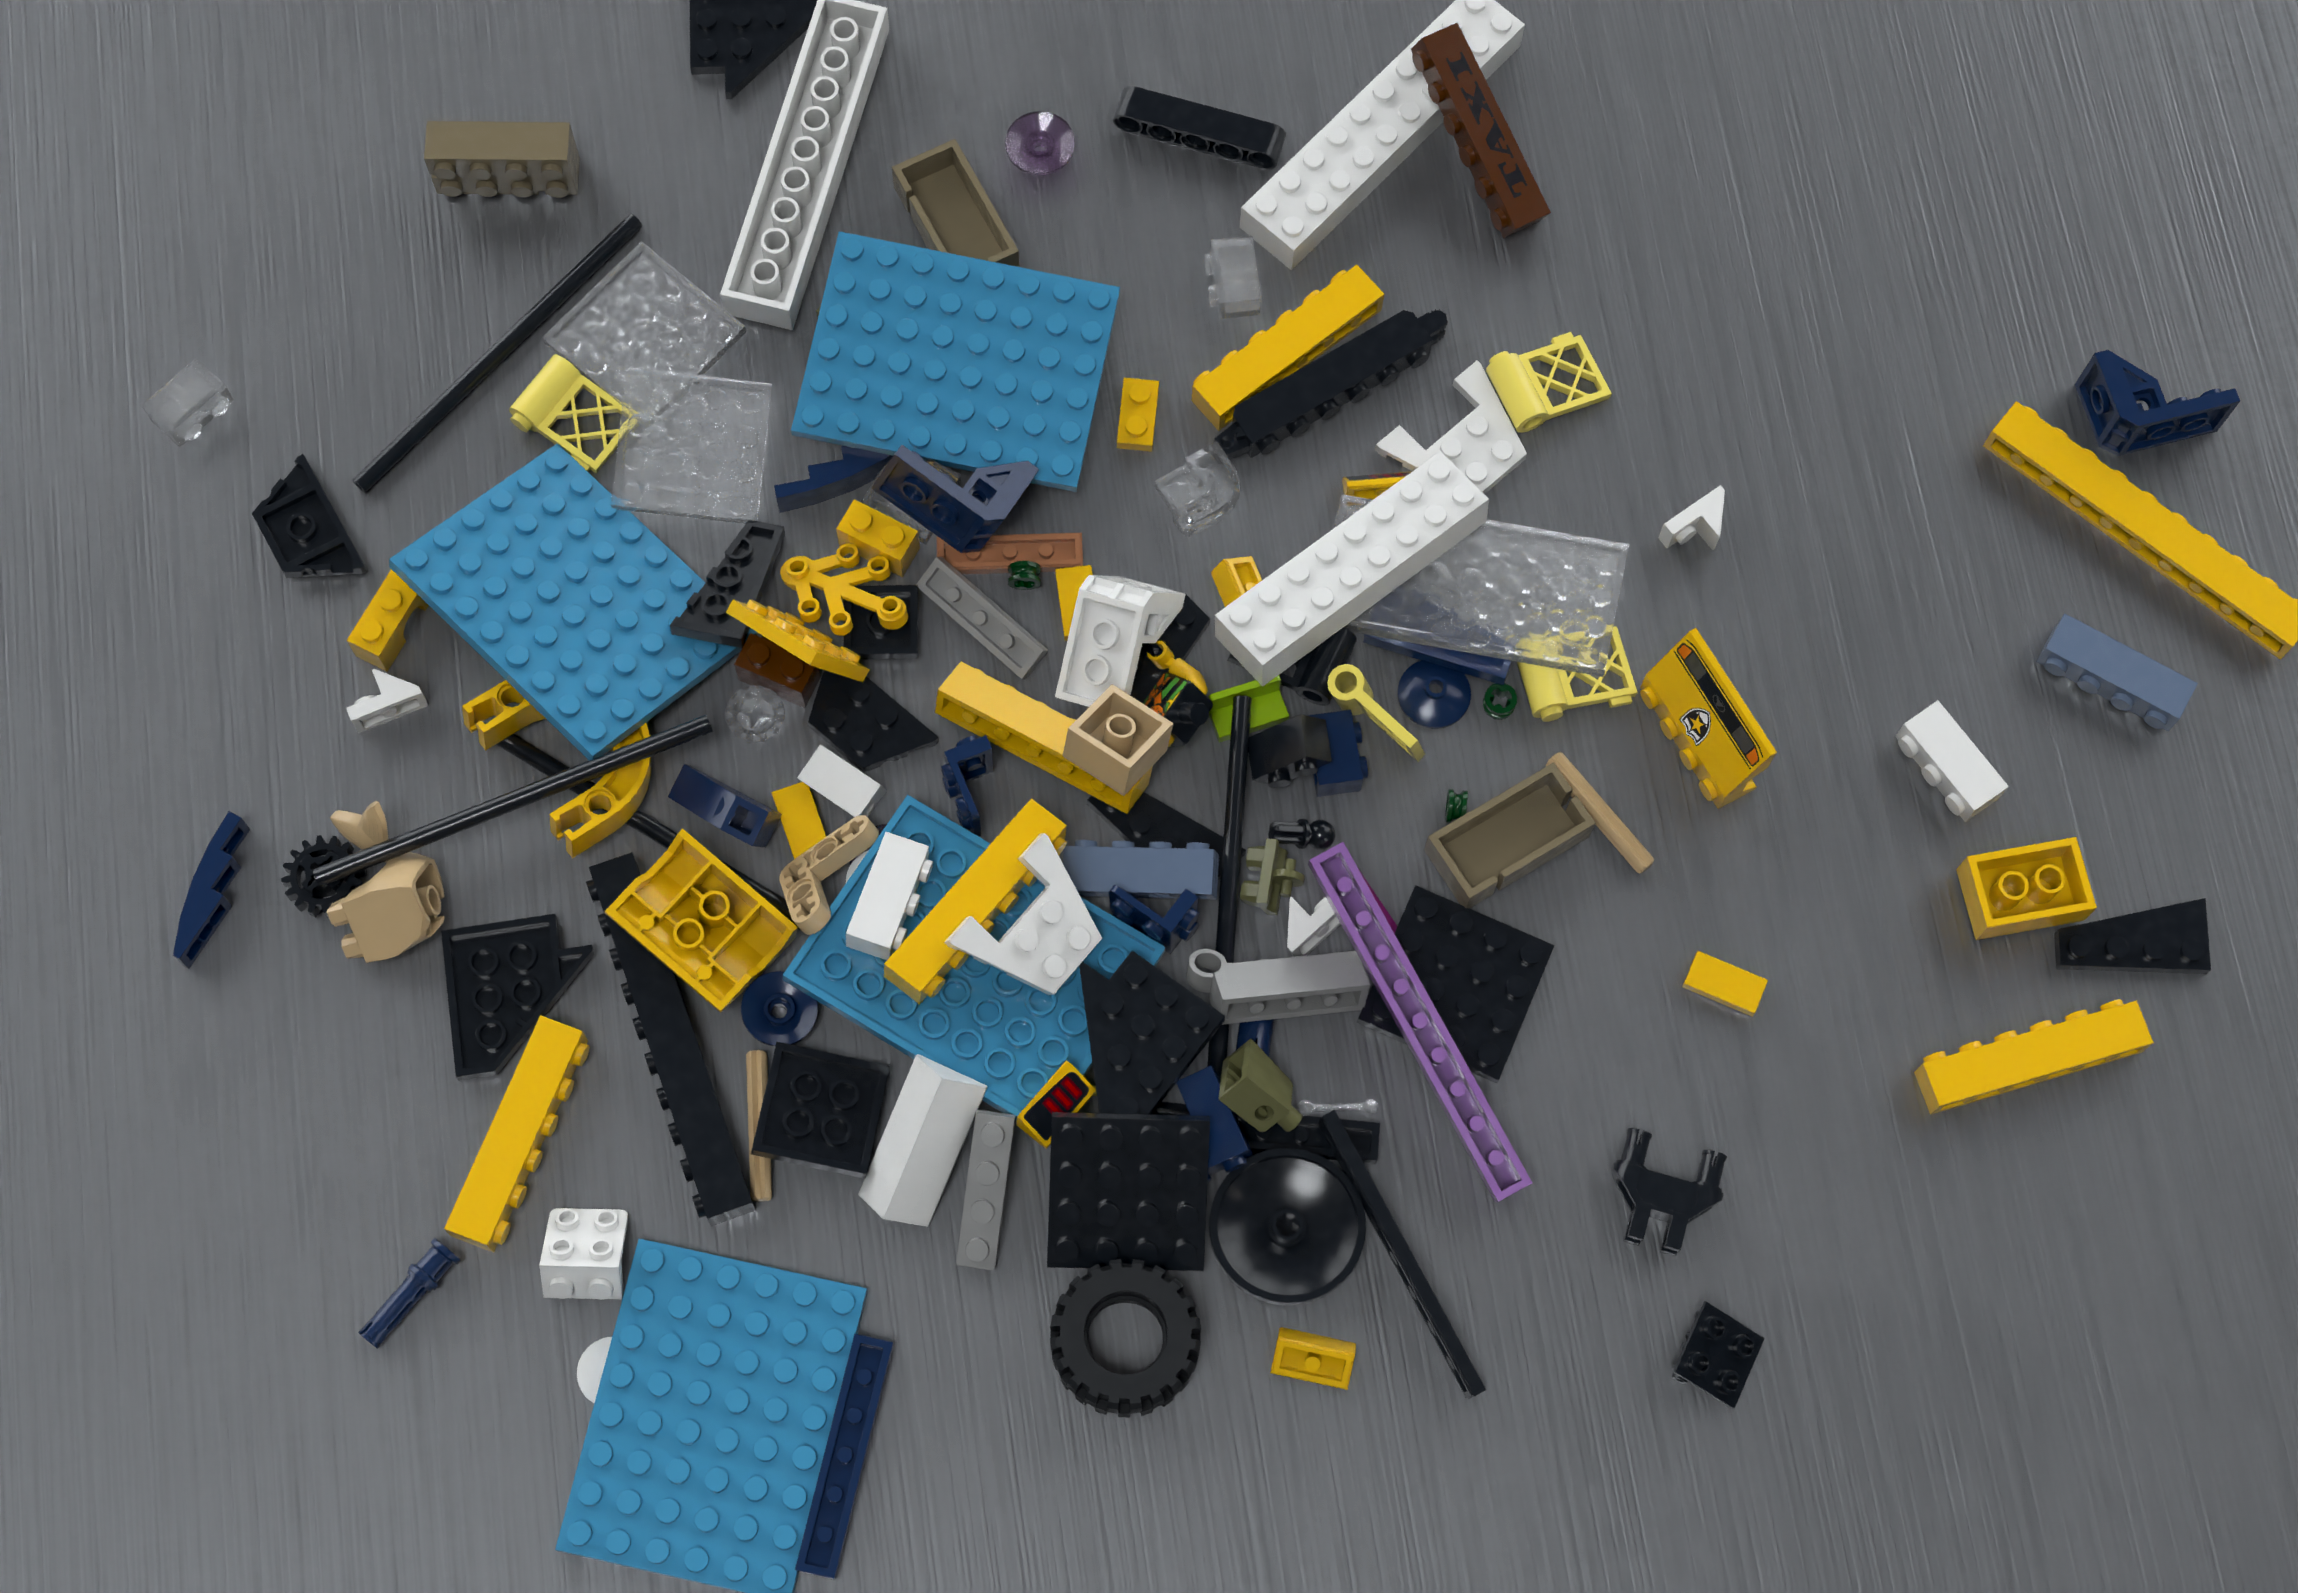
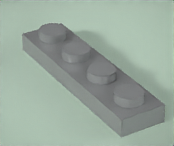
M936 557L916 585L924 594L1021 679H1027L1048 652L1047 648L943 557Z
M978 1109L976 1111L956 1265L993 1271L996 1268L1016 1115Z

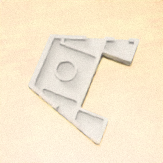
M1476 360L1454 379L1452 385L1476 409L1427 450L1399 425L1376 444L1375 451L1385 458L1388 455L1403 463L1402 466L1410 471H1414L1441 451L1484 494L1526 459L1527 452L1481 363Z
M1042 833L1036 837L1018 860L1045 885V888L999 941L995 940L972 916H969L962 921L944 943L954 950H960L973 956V959L985 965L989 964L1006 972V975L1047 995H1053L1100 942L1102 937L1049 836Z

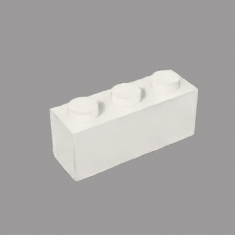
M1938 700L1904 723L1895 736L1898 739V745L1907 757L1913 758L1921 767L1924 779L1931 786L1938 788L1945 797V803L1949 810L1957 816L1960 815L1964 822H1967L1997 801L2009 787Z
M885 832L848 926L846 947L888 960L894 949L897 950L905 941L907 929L902 927L907 915L911 917L915 915L920 901V895L916 894L920 881L927 883L933 867V861L928 860L929 846Z

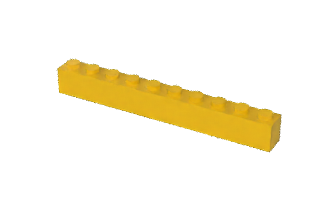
M2016 401L1991 431L1983 447L2281 660L2298 641V599L2292 598L2279 589L2272 579L2263 577L2251 569L2244 559L2232 555L2223 549L2213 537L2208 534H2202L2188 524L2182 515L2164 507L2153 494L2142 491L2129 482L2122 472L2111 469L2101 462L2094 452L2082 448L2073 442L2063 430L2052 427L2045 422L2035 410L2023 406Z

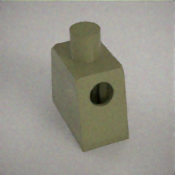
M1249 1039L1223 1060L1219 1100L1260 1132H1266L1276 1123L1286 1132H1290L1297 1127L1302 1120V1114L1291 1105L1293 1091L1291 1080L1252 1039Z

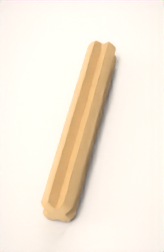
M1558 752L1547 761L1546 767L1553 762L1573 789L1570 796L1572 798L1575 796L1579 798L1595 821V825L1639 874L1651 867L1654 862L1651 854L1563 753Z
M753 1050L746 1054L750 1197L752 1201L765 1202L772 1198L771 1159L751 1155L768 1081V1056L763 1050Z

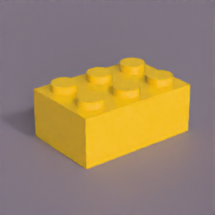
M2077 837L1967 856L1956 869L1975 940L2084 921L2097 908Z

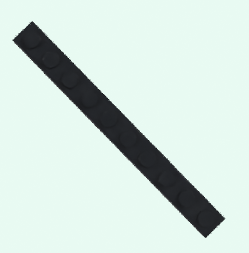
M631 852L590 866L589 870L592 880L586 881L593 903L601 902L604 913L598 915V920L604 936L612 935L616 948L610 949L609 952L616 971L622 969L624 971L627 982L621 984V988L627 1005L635 1004L639 1017L632 1020L639 1040L647 1039L651 1052L645 1053L644 1056L651 1076L658 1074L663 1087L656 1089L663 1111L671 1110L674 1123L668 1124V1128L675 1147L681 1144L683 1146L686 1158L680 1160L685 1178L687 1182L695 1181L699 1194L692 1196L697 1214L699 1218L706 1216L710 1225L714 1226L756 1211L675 973L605 914V910L635 878L641 875L634 855Z

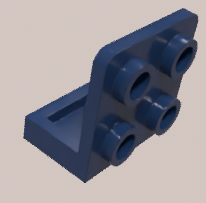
M986 735L980 738L976 736L964 738L956 744L955 748L944 751L945 765L941 766L945 790L950 799L957 798L955 799L958 809L956 814L960 825L979 837L981 836L980 816L966 783L993 772L992 747Z
M1116 885L1109 891L1112 916L1165 946V951L1169 954L1174 951L1181 940L1187 942L1199 926V923L1196 922L1200 914L1198 912V896L1187 889L1183 891L1164 917H1161Z

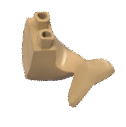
M378 801L371 803L362 815L337 810L330 817L333 825L342 836L362 850L388 840L386 818ZM408 852L385 861L386 865L369 881L353 889L345 898L331 904L327 909L331 924L337 927L349 923L353 933L345 935L341 940V947L347 959L364 957L366 963L389 959L428 939L439 929L445 919L444 916L438 917V914L441 912V899L444 898V889L434 859L425 855Z

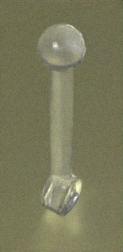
M1368 1099L1364 1103L1312 1104L1308 1100H1302L1298 1104V1111L1304 1116H1309L1312 1112L1333 1110H1364L1368 1114H1373L1378 1109V1104L1373 1099Z

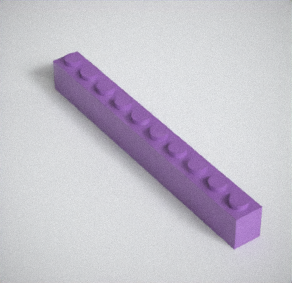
M1344 842L1310 859L1308 866L1494 1202H1499L1532 1184L1530 1177Z

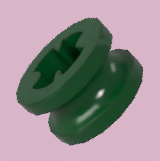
M1017 561L1008 566V573L1012 575L1008 578V585L1011 588L1032 590L1041 585V579L1037 576L1041 573V566L1038 563Z
M1497 683L1492 684L1487 688L1483 698L1485 713L1497 720L1506 719L1512 715L1517 704L1515 690L1506 683H1504V686ZM1497 694L1499 698H1507L1505 708L1500 704L1495 706L1492 704L1494 695Z
M1448 789L1445 822L1458 819L1466 814L1468 791L1462 790L1460 794H1456L1453 789Z

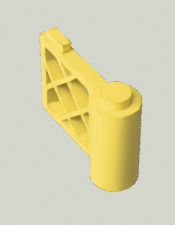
M1571 332L1553 337L1551 345L1521 355L1516 353L1509 354L1508 351H1503L1494 355L1489 360L1490 364L1486 368V373L1517 432L1530 431L1543 424L1546 420L1609 399L1612 395L1581 335L1574 337ZM1575 348L1581 358L1579 367L1561 360L1562 352ZM1540 360L1552 365L1549 376L1546 377L1535 372L1530 363ZM1556 368L1576 375L1571 387L1552 379ZM1581 377L1593 382L1598 392L1587 394L1576 389L1579 378ZM1548 388L1568 395L1566 402L1553 407L1547 396Z
M557 354L550 358L509 408L512 414L510 420L517 428L526 433L529 430L538 432L552 443L559 444L587 472L592 470L596 474L640 421L638 414L584 377L572 363ZM583 388L596 397V408L576 410L574 399ZM601 401L607 404L608 406L602 407ZM571 404L572 410H571V411H565V410L568 408V406ZM618 412L628 419L621 429L605 431L603 414ZM599 415L601 431L579 434L577 417ZM573 418L575 434L559 436L550 429L558 419ZM613 437V439L607 445L606 438ZM602 439L604 450L594 461L582 452L581 441ZM569 442H577V448Z
M1617 626L1554 638L1535 636L1522 640L1513 646L1516 648L1514 656L1532 715L1535 718H1541L1543 722H1550L1561 718L1563 711L1566 709L1608 702L1610 708L1629 705L1632 703L1631 697H1635L1638 693ZM1610 639L1613 649L1610 659L1591 649L1595 641ZM1571 646L1582 653L1575 666L1561 657L1559 647ZM1586 656L1604 666L1598 679L1579 669ZM1610 670L1622 678L1625 688L1614 690L1601 681L1607 671ZM1574 676L1592 686L1588 695L1574 697L1570 686Z
M1343 664L1331 671L1328 676V689L1342 711L1351 710L1352 715L1355 716L1363 713L1367 715L1417 762L1425 756L1419 741L1373 700L1372 689L1359 668L1354 665Z

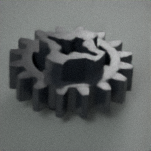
M318 835L315 845L311 846L308 841L304 840L302 841L304 850L301 853L296 850L290 851L295 860L293 863L283 864V868L290 875L281 878V882L285 887L289 888L285 894L290 901L296 900L294 905L299 911L302 912L308 907L309 914L316 918L320 910H323L324 914L329 918L327 909L332 903L345 898L353 889L364 884L359 878L366 876L367 870L365 869L348 876L347 882H344L342 878L320 887L314 877L313 869L353 854L354 848L348 841L341 846L337 836H333L329 843H326L323 837ZM304 871L306 879L301 883V874Z

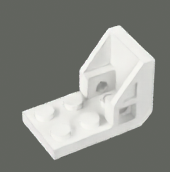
M1088 575L1078 591L1055 697L1090 707L1111 684L1131 695L1142 643L1157 642L1183 608L1186 594L1120 576Z

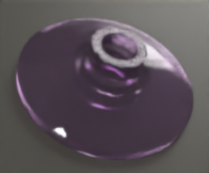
M1036 111L1022 115L1011 124L1006 134L1005 148L1010 161L1018 169L1033 175H1047L1062 169L1070 161L1075 150V137L1071 127L1063 118L1050 112ZM1041 146L1044 147L1046 150L1036 151L1034 149L1036 147Z

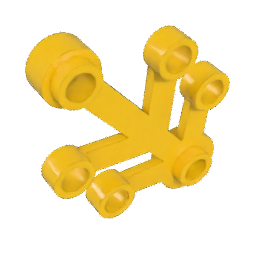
M846 543L838 547L836 554L820 559L811 560L806 556L792 557L782 565L780 575L785 585L797 591L800 601L798 611L800 618L804 622H815L822 615L820 604L812 595L811 586L824 591L831 614L829 624L831 631L835 635L844 636L850 633L853 628L850 614L844 610L841 598L876 612L879 622L884 628L895 630L904 626L908 620L904 601L895 596L880 598L854 587L855 585L873 580H886L891 574L888 560L883 556H875L868 561L867 567L832 577L822 574L836 568L843 567L849 569L858 565L860 556L857 547L854 544ZM847 554H853L849 558H843ZM880 566L884 567L882 570L879 571L874 570L875 568ZM808 608H815L812 612H804ZM839 621H846L843 625H835Z

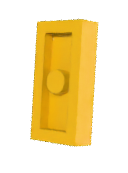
M1124 377L1117 435L1118 449L1152 452L1159 381Z

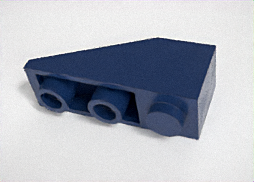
M687 764L683 765L668 795L670 799L715 827L754 847L766 848L782 815Z

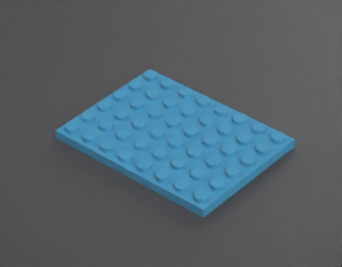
M839 231L793 419L792 436L894 456L901 445H904L910 451L918 453L927 463L972 472L977 468L1029 461L1039 469L1030 483L1077 492L1119 300L1120 287Z
M559 444L549 448L389 559V567L588 760L604 755L742 650L739 647L671 634L670 624L676 616L680 617L687 608V601L694 592L698 593L705 582ZM750 628L746 640L750 633L757 635V632Z
M907 795L829 907L831 911L829 922L820 931L808 937L783 973V981L912 1059H915L917 1054L922 1055L987 1085L988 1088L982 1101L1002 1113L1016 1115L1015 1121H1017V1116L1066 1060L1084 1077L1093 1065L1079 966L1055 994L1047 995L1006 975V972L989 964L985 965L969 955L965 963L958 970L952 967L943 977L946 981L941 990L933 998L927 996L919 1005L884 977V963L887 960L846 947L848 926L885 832L929 846L928 860L933 861V867L927 883L920 881L916 894L920 895V901L913 917L907 915L902 927L907 929L906 938L990 845L989 842ZM1038 879L1031 887L1025 884L1017 893L1019 899L1014 907L1007 914L1001 912L994 919L993 923L995 926L990 935L999 941L1043 891L1045 885ZM1081 897L1102 937L1100 942L1082 962L1108 980L1131 951H1134L1156 967L1165 953V946Z
M639 1238L555 1550L740 1593H794L799 1574L795 1567L854 1334H858L868 1293L867 1288Z

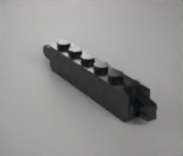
M1435 309V311L1431 310V313L1428 312L1417 318L1413 312L1403 310L1236 405L1232 425L1214 438V447L1224 461L1244 453H1248L1250 458L1259 453L1265 455L1272 452L1278 447L1280 441L1289 436L1297 437L1303 434L1310 427L1311 423L1320 418L1322 420L1331 418L1344 404L1350 401L1356 403L1362 400L1377 385H1388L1403 370L1410 366L1414 369L1425 363L1429 358L1431 346L1445 335L1446 330L1444 328H1446L1448 323L1446 314L1440 311V309Z

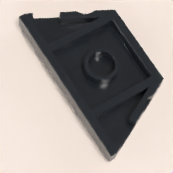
M304 454L299 455L294 461L296 466L284 480L280 478L271 489L270 496L262 500L252 512L286 578L353 575L368 572Z
M826 670L823 671L808 720L809 727L863 773L880 767L886 761H896L907 757V753L927 745L928 748H931L939 742L937 735L868 677L863 682Z

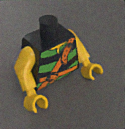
M1157 641L1156 644L1163 650L1162 654L1154 657L1147 652V656L1157 668H1169V672H1165L1143 704L1173 723L1168 748L1184 746L1190 741L1199 726L1208 720L1213 702L1206 696L1208 689L1204 676L1181 658L1174 659V654L1163 641Z

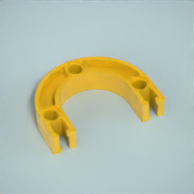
M506 680L462 706L464 725L471 733L478 728L479 743L485 751L525 726L546 719ZM512 702L520 704L515 707L506 706L507 704ZM492 716H496V717L493 718L491 721H489L488 723L484 724V722H483L484 720H486V719H488V718H490V717H492ZM647 724L642 725L610 749L611 752L650 737ZM651 757L605 774L593 787L549 814L551 833L558 841L565 836L566 851L572 859L621 828L637 811L648 790L651 776ZM597 809H605L608 811L607 813L600 815L593 813V811ZM578 823L584 824L575 832L568 829Z

